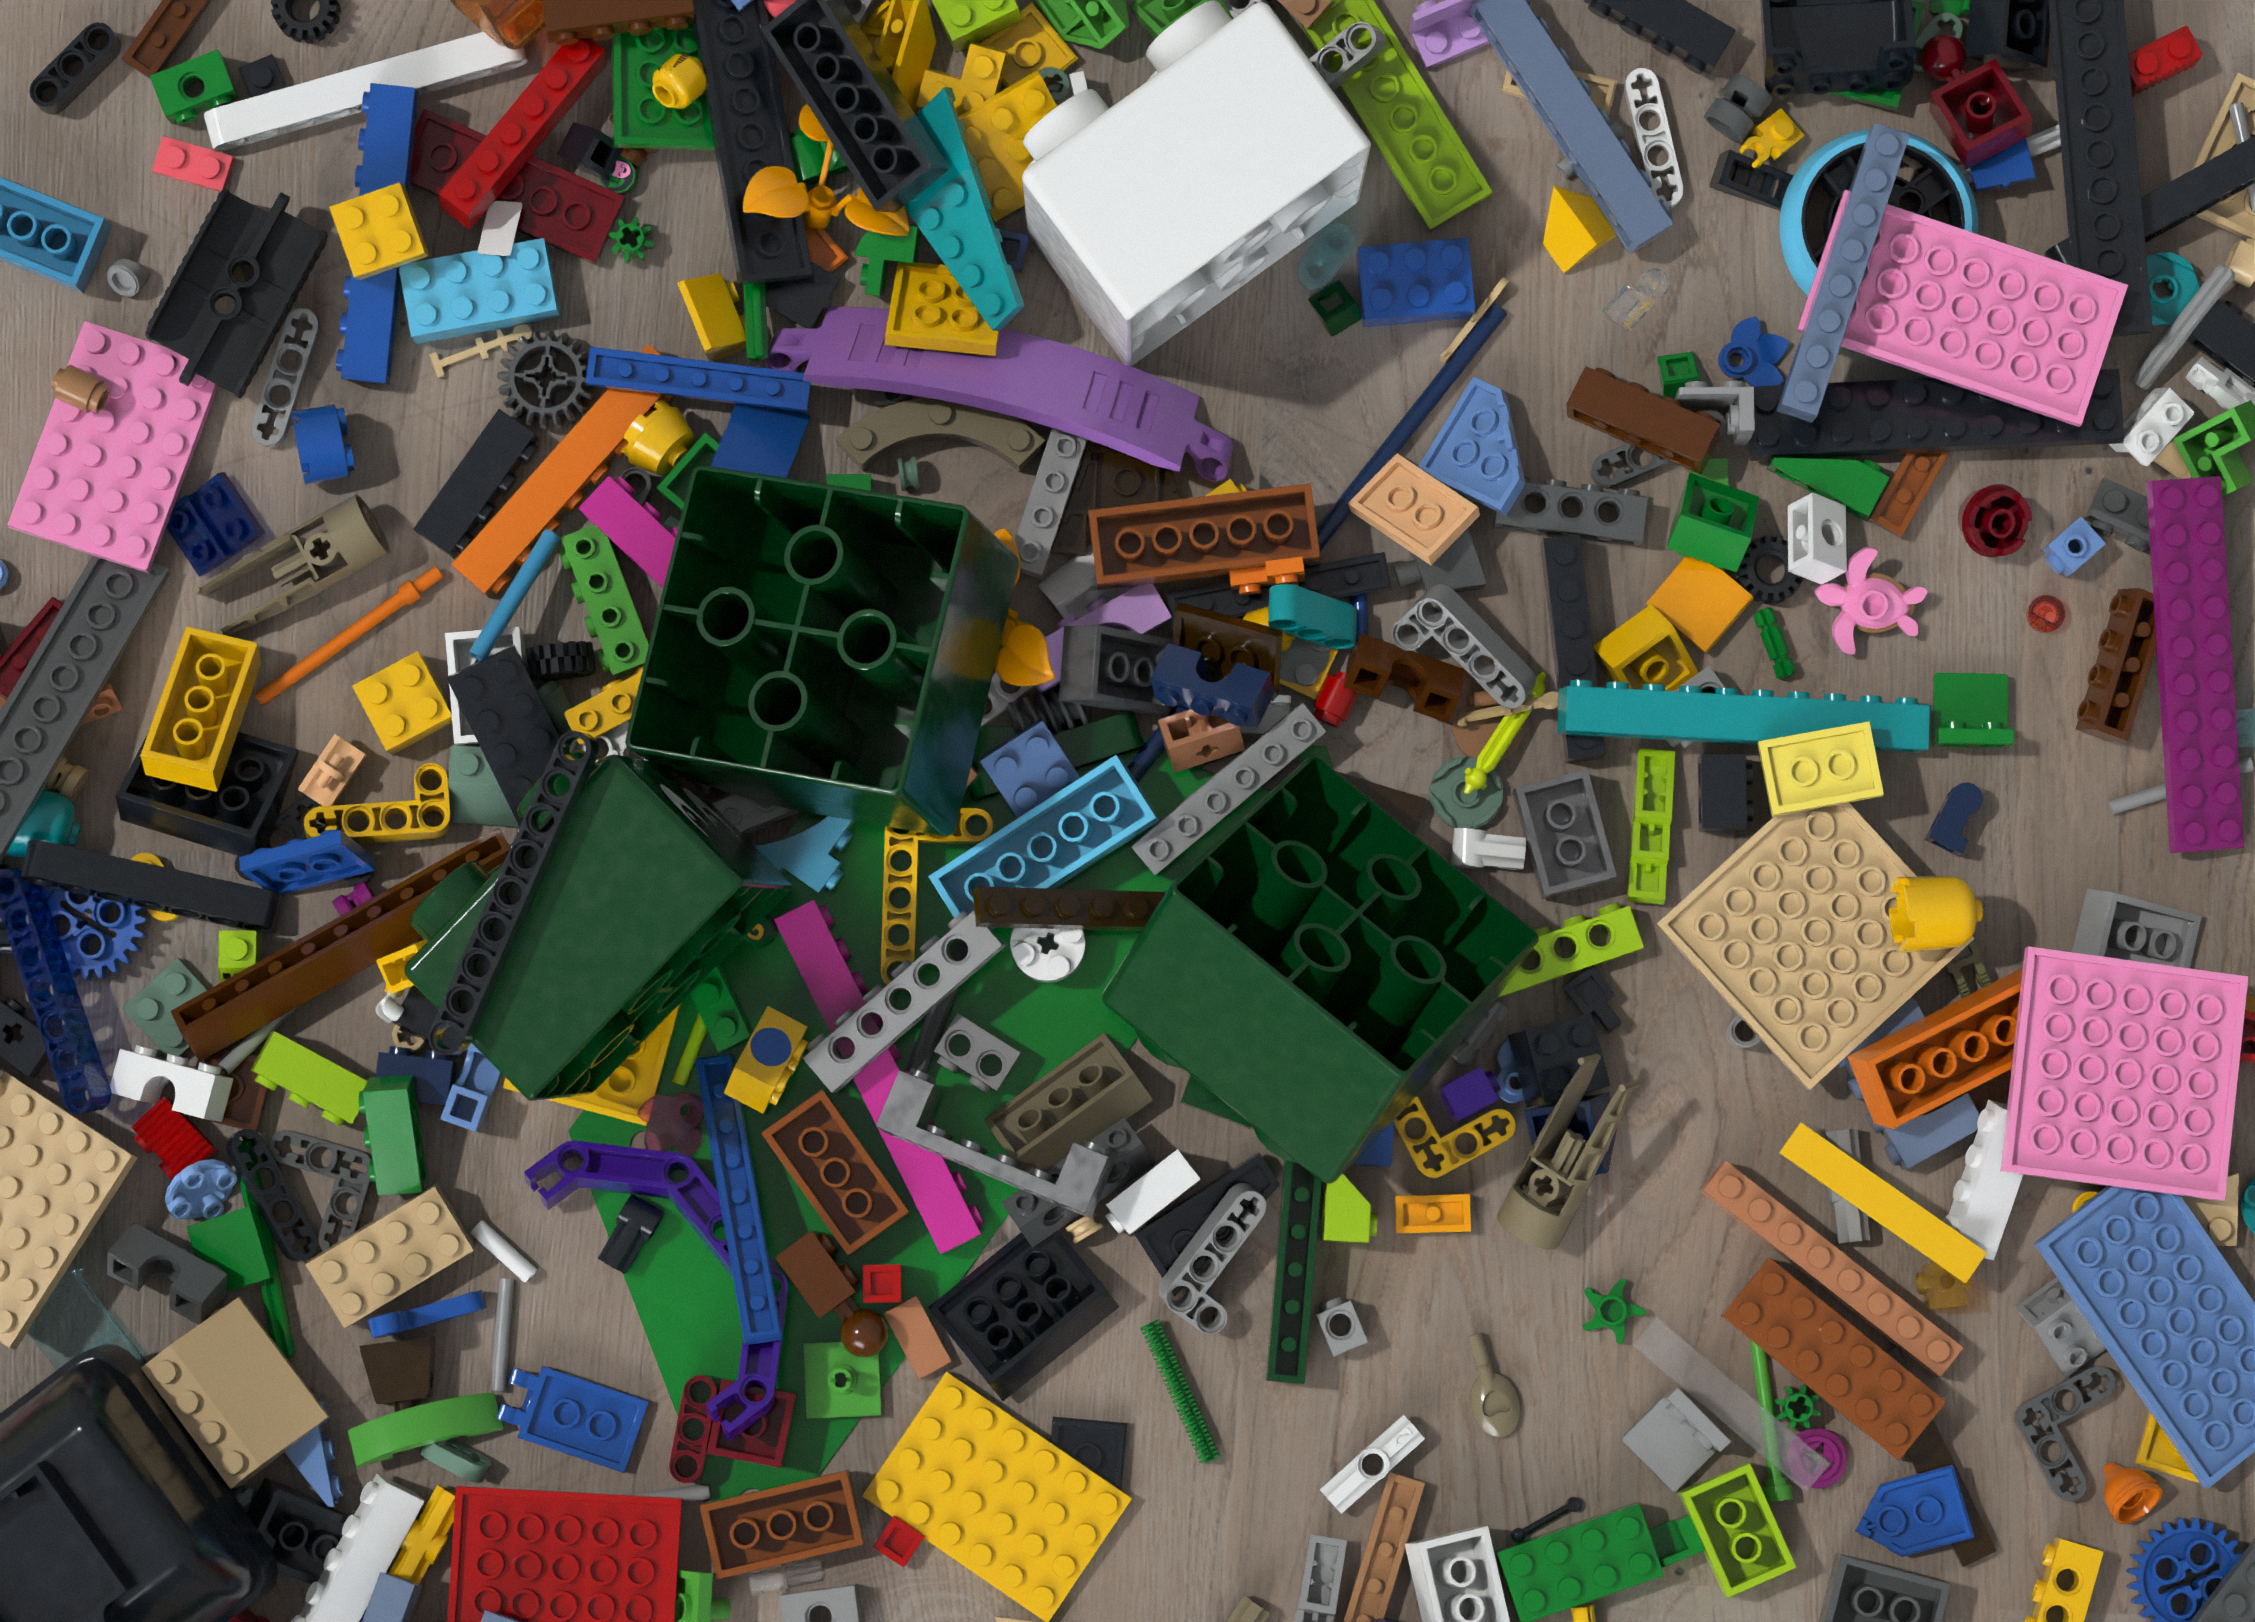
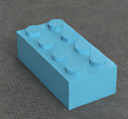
M540 238L513 243L511 255L478 254V250L399 266L410 333L415 343H426L517 326L522 323L528 324L561 318L549 246L545 239Z

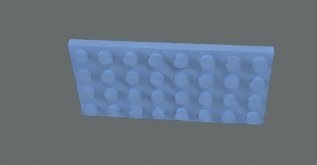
M2107 1186L2033 1243L2203 1488H2210L2255 1452V1302L2181 1196Z

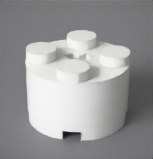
M1014 928L1010 941L1011 952L1016 965L1027 977L1042 983L1057 982L1072 975L1081 965L1085 955V936L1083 930ZM1048 935L1054 936V943L1059 945L1057 950L1050 949L1048 954H1043L1042 946L1038 944L1039 939L1046 940Z

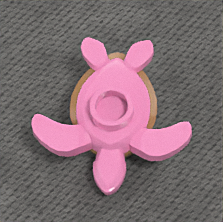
M1864 547L1847 562V572H1845L1847 582L1844 586L1835 583H1825L1815 589V595L1822 603L1833 607L1840 606L1841 612L1832 625V635L1840 651L1849 655L1855 654L1856 651L1853 638L1854 627L1868 633H1881L1899 626L1903 633L1908 636L1918 635L1917 622L1911 618V615L1914 612V604L1922 602L1927 595V590L1922 586H1914L1905 590L1901 584L1887 575L1867 573L1870 564L1878 553L1873 547Z

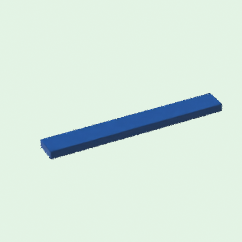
M733 1053L697 1058L695 1064L744 1345L782 1340L781 1325L742 1103L724 1094L735 1066Z

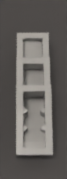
M1310 1534L1295 1622H1334L1347 1540Z

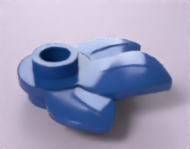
M1757 317L1745 319L1739 322L1733 329L1731 343L1725 345L1718 356L1719 368L1730 378H1743L1751 387L1780 385L1783 382V378L1774 365L1785 354L1789 341L1775 334H1761V326ZM1739 355L1743 360V364L1740 367L1733 366L1730 363V356Z

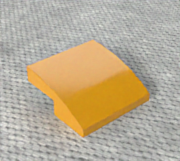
M1684 557L1645 604L1647 606L1652 604L1674 626L1679 635L1707 655L1754 598L1720 568L1693 557Z

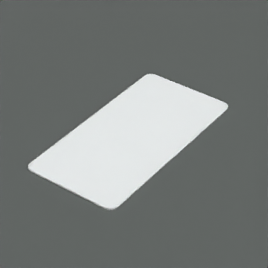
M494 201L487 210L477 251L478 254L511 255L522 209L521 202Z

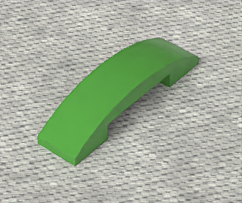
M472 1394L434 1401L376 1418L348 1430L356 1467L392 1459L394 1453L466 1435L467 1439L503 1430L502 1421L496 1419L499 1409L495 1394Z

